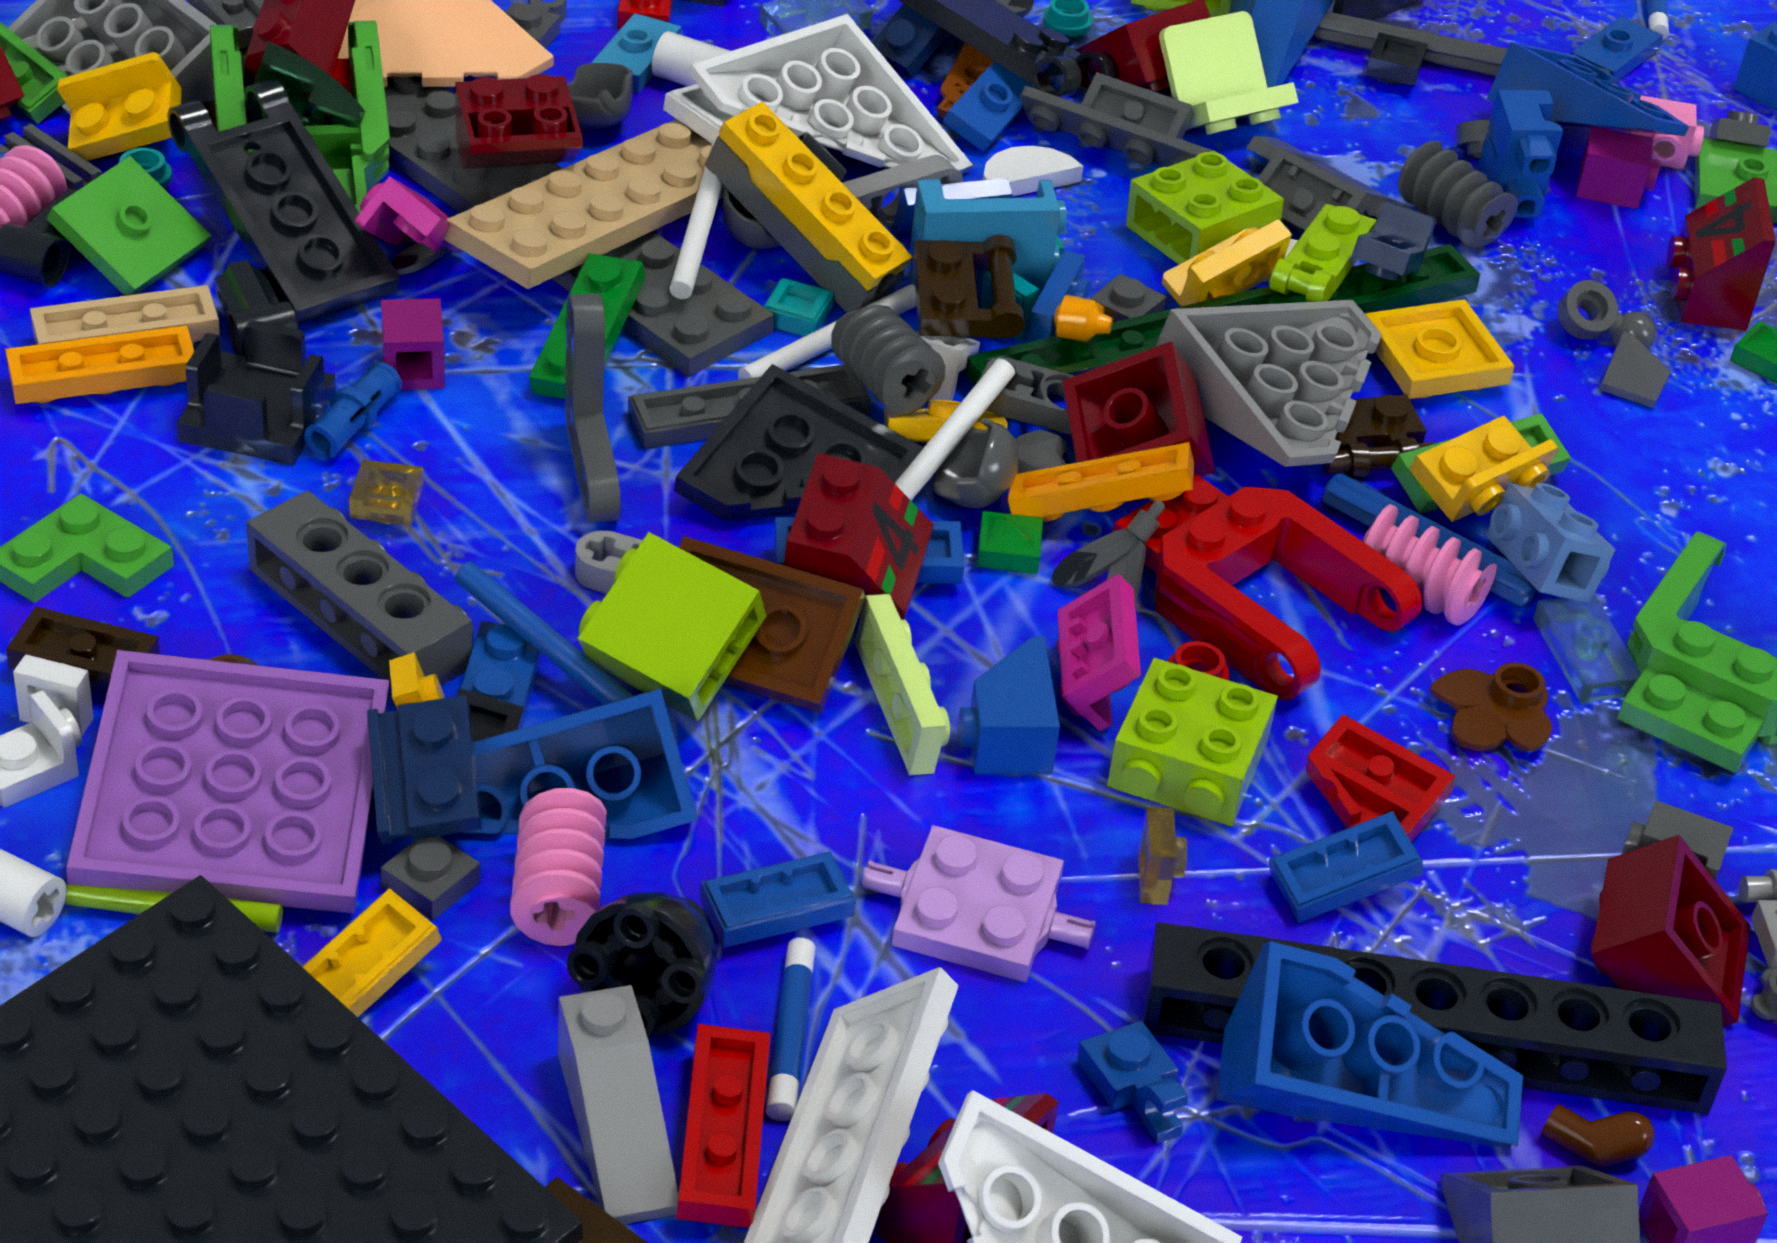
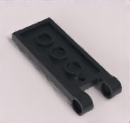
M899 0L1029 82L1035 89L1061 98L1069 97L1077 90L1086 94L1091 84L1088 77V66L1093 59L1099 63L1102 74L1115 79L1119 77L1118 64L1109 53L1099 51L1080 54L1068 46L1069 39L1063 34L1049 28L1040 29L995 0ZM1064 75L1063 85L1059 91L1053 88L1049 76Z
M270 79L247 86L244 91V99L252 122L217 132L206 108L198 100L169 108L167 113L168 126L176 146L182 152H189L259 269L264 270L279 302L289 301L292 305L297 324L397 292L400 280L399 275L373 234L365 231L355 223V219L360 213L290 104L283 86L277 79ZM248 149L256 150L251 154L245 152Z

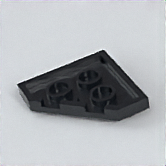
M771 364L676 475L674 492L723 520L793 513L798 510L818 453L877 466L895 483L924 447L776 365Z

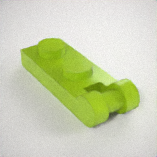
M1326 203L1285 259L1280 258L1277 261L1270 278V290L1285 295L1291 290L1306 295V302L1328 301L1358 260L1351 257L1358 236L1373 232L1377 220L1360 215L1352 208L1333 206Z

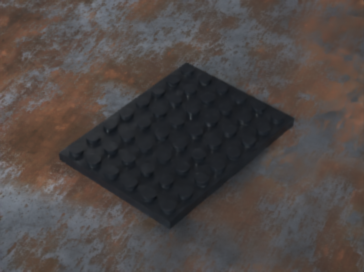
M202 875L194 878L0 1005V1243H579L583 1240L582 1221Z

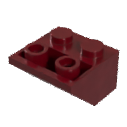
M536 74L528 78L497 80L495 78L482 77L473 81L455 82L456 141L463 169L573 162L582 149L583 137L565 76Z

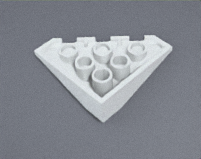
M848 14L693 63L688 69V73L719 111L736 116L763 101L797 137L808 131L821 145L838 150L843 155L880 168L883 166L889 169L931 155H940L961 174L968 173L973 166Z
M974 1090L967 1094L938 1161L949 1192L955 1191L972 1238L967 1240V1243H1241L1242 1236Z

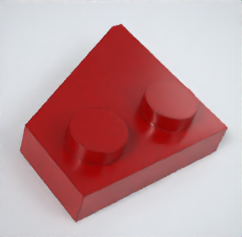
M1344 714L1340 716L1308 754L1306 773L1346 828L1393 811L1411 843L1452 793L1456 776Z

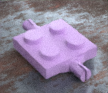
M934 825L931 827L921 857L911 865L908 871L869 860L862 880V889H870L901 898V910L893 929L892 946L1022 982H1027L1034 958L1047 944L1049 938L1089 950L1096 926V921H1089L1056 912V892L1062 877L1064 860Z

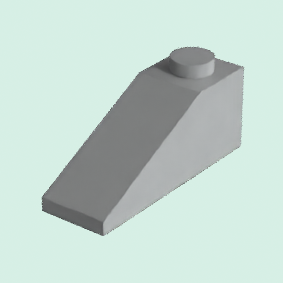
M632 985L559 997L558 1057L600 1208L623 1225L675 1216L678 1188L649 1041Z

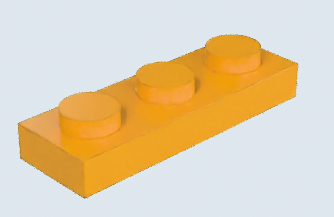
M185 325L8 348L5 351L15 404L30 402L45 403L60 398L89 394H110L119 390L156 385L170 386L178 382H186V365L194 353V348L188 327Z
M1186 442L1018 473L1010 486L1008 495L1011 514L1043 518V522H1049L1061 517L1065 512L1087 508L1094 512H1105L1119 507L1126 501L1149 498L1153 501L1173 499L1182 494L1183 491L1193 490L1194 461L1190 443Z

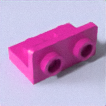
M389 176L384 183H379L372 187L364 196L360 204L361 213L355 219V223L365 231L394 246H398L408 235L419 244L424 243L436 253L439 252L442 246L459 255L463 252L444 240L450 225L446 221L449 217L424 196Z
M1119 574L1057 610L1059 639L1056 645L1060 655L1062 680L1059 684L1060 696L1072 714L1075 716L1082 715L1099 731L1112 725L1110 694L1122 690L1131 681L1141 676L1134 588Z

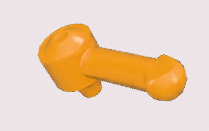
M1065 295L1062 303L1055 310L1054 323L1057 337L1086 343L1096 334H1110L1113 318L1105 315V308L1094 300Z

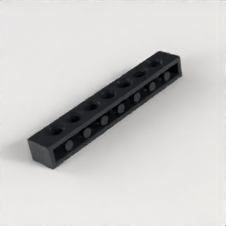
M1156 922L1146 971L1142 1021L1152 1034L1223 1044L1224 1029L1263 944L1272 941L1339 959L1356 970L1355 978L1384 996L1393 993L1412 1005L1410 1012L1444 1034L1455 1032L1523 1075L1522 1088L1709 1115L1727 1070L1721 1003Z

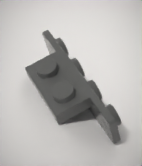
M1096 72L1081 104L1029 86H1025L1020 95L1026 117L1038 128L1050 132L1059 129L1074 134L1081 142L1094 148H1102L1105 145L1122 151L1129 159L1139 164L1150 165L1154 162L1168 167L1194 158L1200 153L1213 151L1182 140L1193 117L1191 104Z

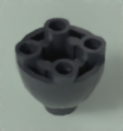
M633 892L599 908L589 917L577 933L575 947L567 959L568 973L579 985L583 993L632 985L643 1025L646 1028L647 1038L651 1035L668 1034L689 1023L710 994L717 966V952L713 931L709 926L708 918L703 909L690 899L677 897L666 892Z

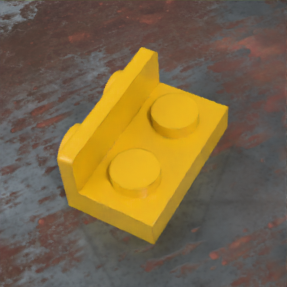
M151 52L58 80L57 91L71 109L68 149L86 161L172 138L168 126L167 113L169 108L181 105L182 88L158 53Z
M1279 219L1260 229L1257 227L1244 229L1166 271L1163 274L1161 283L1180 306L1245 292L1271 278L1277 261L1280 258H1285L1292 234Z
M1503 415L1417 455L1409 470L1450 521L1454 522L1473 512L1478 516H1482L1492 511L1501 503L1510 483L1535 488L1537 483H1544L1550 475L1548 466L1558 452L1559 447L1552 439H1549L1531 448L1511 422Z

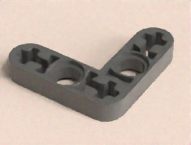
M600 293L568 295L565 420L569 446L587 523L619 521L621 513L619 479L603 414L605 317Z

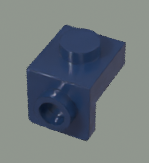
M905 4L899 8L872 42L893 69L911 79L935 50L947 56H950L955 50V45L948 31Z
M1385 202L1382 205L1373 232L1358 236L1351 257L1367 262L1365 271L1389 280H1396L1398 274L1403 276L1419 271L1436 225V219L1397 203Z

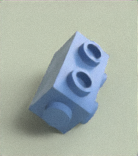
M1510 483L1501 503L1492 513L1490 526L1485 536L1539 592L1590 603L1600 581L1605 577L1609 569L1610 560L1616 549L1597 532L1598 523L1590 517L1577 512L1569 504L1570 496L1561 489L1546 483H1537L1535 488Z

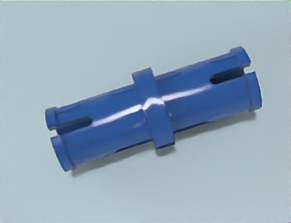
M378 362L376 365L373 363L351 387L339 389L330 400V408L314 424L306 428L304 440L308 448L318 457L328 459L331 456L333 458L358 431H367L375 423L377 412L392 396L400 392L402 380L397 371L387 363Z

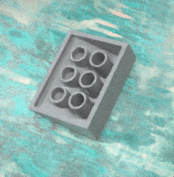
M36 0L8 27V29L67 76L156 52L182 88L181 105L196 100L205 102L215 99L210 25L217 24L185 0ZM241 53L242 75L244 77L246 59ZM66 102L59 106L71 115V109Z

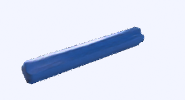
M1336 474L1326 484L1322 500L1328 507L1370 528L1377 516L1387 505H1394L1398 508L1395 526L1399 527L1409 515L1419 518L1416 537L1420 538L1430 526L1440 529L1437 548L1441 549L1451 537L1461 540L1458 559L1462 560L1473 548L1482 551L1479 570L1483 572L1489 565L1493 563L1497 565L1496 575L1489 592L1518 607H1525L1534 598L1537 589L1509 560L1344 474Z

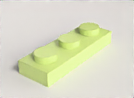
M890 594L866 595L854 644L909 776L934 774L941 746H946L950 737L948 713L944 707H939L931 690L928 667L924 662H919L912 646L910 626L905 619H900Z

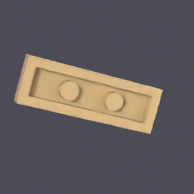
M208 285L30 308L31 324L36 345L185 325L188 327L192 344L201 341L206 333L220 336L219 318Z

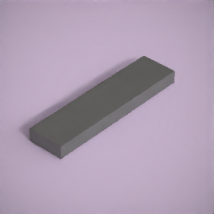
M845 364L788 372L860 413L869 415L871 398L863 383L855 377V374ZM760 377L628 396V414L644 449L707 440Z

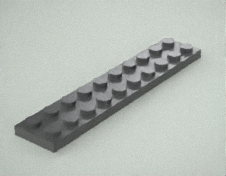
M387 77V87H384L390 135L389 163L459 213L545 177L554 171L563 169L555 163L463 169L456 141L455 94L445 87H422L421 77ZM352 90V114H328V119L336 125L356 127ZM654 231L602 254L603 256L643 262L646 279L622 330L688 377L773 333L774 314L702 264H700L692 295L687 299L674 297L670 293L669 288L680 249ZM583 264L551 279L570 292Z

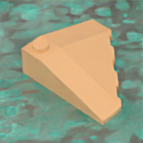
M355 0L349 22L376 20L384 87H387V77L392 76L399 78L421 77L422 87H455V82H464V77L468 76L488 77L492 75L497 76V80L528 78L554 66V56L491 0ZM348 26L338 59L349 58Z

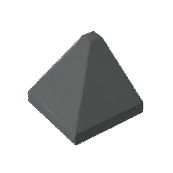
M1623 332L1601 383L1600 390L1654 408L1669 379L1671 371L1633 334Z

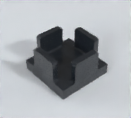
M250 320L244 328L245 356L221 351L220 336L206 333L186 365L188 404L177 421L178 441L295 465L306 446L304 440L306 428L314 424L325 413L332 396L336 393L335 374L324 372L322 356L310 354L306 360L305 334L299 329Z

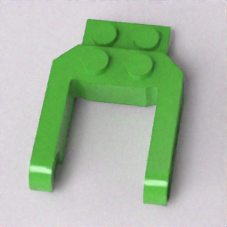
M376 20L348 23V53L356 127L352 128L344 125L305 126L359 213H361L360 204L364 196L389 173L390 135ZM232 24L210 25L217 132L247 124L241 53L238 46V26H232ZM248 149L245 152L251 154L256 150Z
M1697 531L1635 617L1634 631L1627 642L1629 648L1624 653L1621 665L1634 685L1622 702L1617 720L1736 773L1758 737L1765 744H1777V658L1762 649L1751 647L1719 633L1703 623L1687 621L1698 605L1704 584L1713 566L1721 565L1727 548V543Z

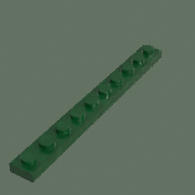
M1451 244L1427 249L1419 271L1403 276L1398 274L1396 280L1381 278L1365 271L1366 264L1353 266L1328 301L1353 300L1364 314L1420 306L1475 293L1481 274ZM1269 286L1172 309L1306 302V295L1291 290L1285 295L1270 290ZM1171 309L1113 322L1110 334H1096L1086 343L1060 338L1056 335L970 355L967 359L966 376L975 386L987 363L998 357L1011 358L1076 376L1154 348Z

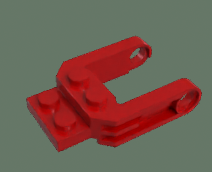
M1196 474L1193 476V490L1183 491L1182 494L1173 499L1162 501L1165 508L1156 519L1160 526L1145 544L1146 555L1144 565L1153 570L1156 575L1154 589L1155 611L1194 640L1206 642L1217 647L1224 654L1228 665L1265 692L1277 695L1278 699L1282 701L1291 700L1316 684L1320 677L1321 667L1316 651L1305 637L1232 586L1270 563L1271 558L1352 615L1358 613L1382 630L1396 631L1417 618L1422 609L1420 590L1414 579L1405 570L1288 490L1243 487L1228 496ZM1152 500L1115 521L1113 532L1121 529L1126 530V527L1140 509L1147 512L1155 501ZM1379 587L1384 588L1392 596L1396 604V612L1392 611L1385 604L1380 595ZM1278 653L1288 661L1293 670L1294 677H1291L1283 670L1278 660Z

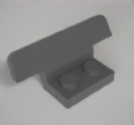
M1254 136L1246 147L1250 151L1269 160V163L1257 179L1284 198L1281 222L1303 235L1326 203L1333 206L1349 207L1356 210L1360 215L1365 213L1377 218L1385 202L1391 201L1408 207L1279 139Z

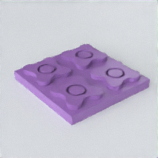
M117 650L67 862V884L175 892L194 878L202 875L227 898L282 904L284 907L354 914L374 793L367 710L378 709L379 713L386 712L390 680Z

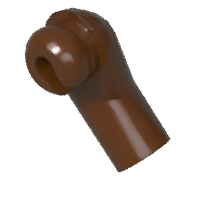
M1558 1104L1553 1109L1541 1133L1546 1138L1601 1168L1631 1161L1647 1154L1652 1148L1655 1139L1653 1124L1642 1114L1633 1111L1621 1112L1590 1122L1561 1104Z

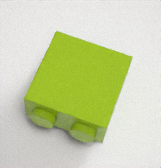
M1215 151L1203 152L1194 158L1168 167L1158 168L1152 173L1132 179L1130 182L1126 227L1174 262L1181 264L1244 229L1251 227L1260 229L1277 219L1281 221L1284 198L1265 186L1259 179L1252 177L1231 163L1224 155Z
M648 532L637 549L630 548L619 561L614 574L615 583L602 602L596 600L586 610L579 625L580 635L578 640L584 654L602 670L644 693L661 689L667 706L698 722L767 614L759 590Z
M1153 658L1115 739L1107 787L1233 827L1268 743L1278 696L1244 684H1238L1196 671L1183 665Z

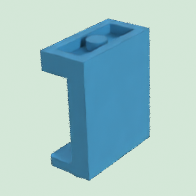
M940 179L917 180L910 254L913 255L915 240L984 242L993 235H1007L1013 239L1016 247L1017 260L1012 266L1013 272L1039 288V297L1060 259L1059 249L1055 245L1057 234H1064L1066 230V205L1064 200H1057L1051 180H1039L1037 198L945 199ZM912 259L908 265V275L910 283L915 286ZM974 270L977 302L980 303L984 271Z

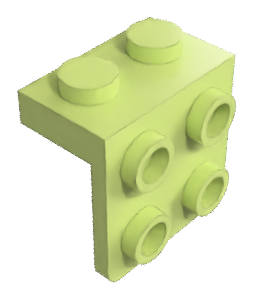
M1241 11L1173 25L1161 30L1159 40L1172 98L1192 105L1193 117L1186 130L1205 126L1207 135L1237 128L1235 119L1249 116L1251 125L1280 119L1279 108L1299 103L1294 82L1267 88L1254 25L1249 13Z

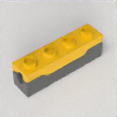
M763 101L723 122L719 136L715 140L705 166L717 176L719 181L823 289L834 292V301L846 313L861 309L895 291L913 256Z

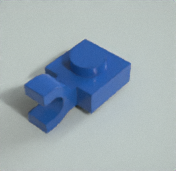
M1142 1021L1079 1042L1077 1063L1112 1110L1132 1104L1141 1116L1145 1128L1156 1144L1182 1135L1183 1124L1173 1110L1187 1105L1188 1094L1176 1081L1178 1074L1177 1066Z

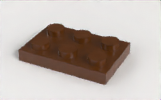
M683 536L678 548L759 590L767 614L763 623L727 676L724 684L823 713L866 599L864 589Z

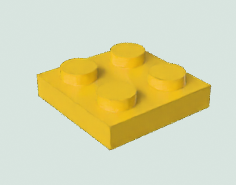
M1465 299L1365 313L1382 334L1375 350L1376 354L1409 399L1508 385L1511 382L1515 366Z

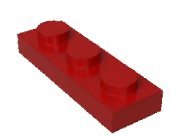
M698 1024L694 1044L676 1219L749 1228L753 1223L756 1207L770 1033Z

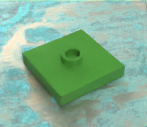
M1703 137L1698 157H1695V208L1702 207L1753 177L1762 178L1765 180L1772 222L1777 223V150Z
M131 156L52 207L47 217V220L124 296L139 294L204 248L212 236Z

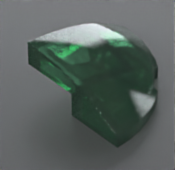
M268 41L253 84L277 79L283 86L290 104L304 126L323 125L325 119H332L330 125H344L352 128L360 125L365 110L338 81L307 59ZM245 107L246 117L250 118L247 108Z

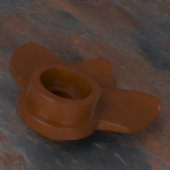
M1518 662L1506 663L1498 667L1492 675L1465 668L1441 676L1430 686L1429 693L1457 710L1452 723L1451 736L1460 747L1475 751H1488L1496 749L1509 740L1511 744L1519 749L1531 753L1544 746L1549 740L1552 723L1544 712L1548 701V692L1545 687L1544 677L1532 666Z

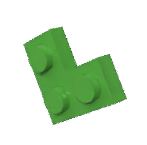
M82 493L0 546V582L34 603L81 571L129 598L174 566L173 549L170 545Z

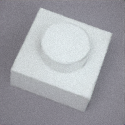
M25 654L13 671L20 721L32 722L29 695L43 690L58 710L67 708L72 713L79 726L81 736H83L94 719L88 670Z

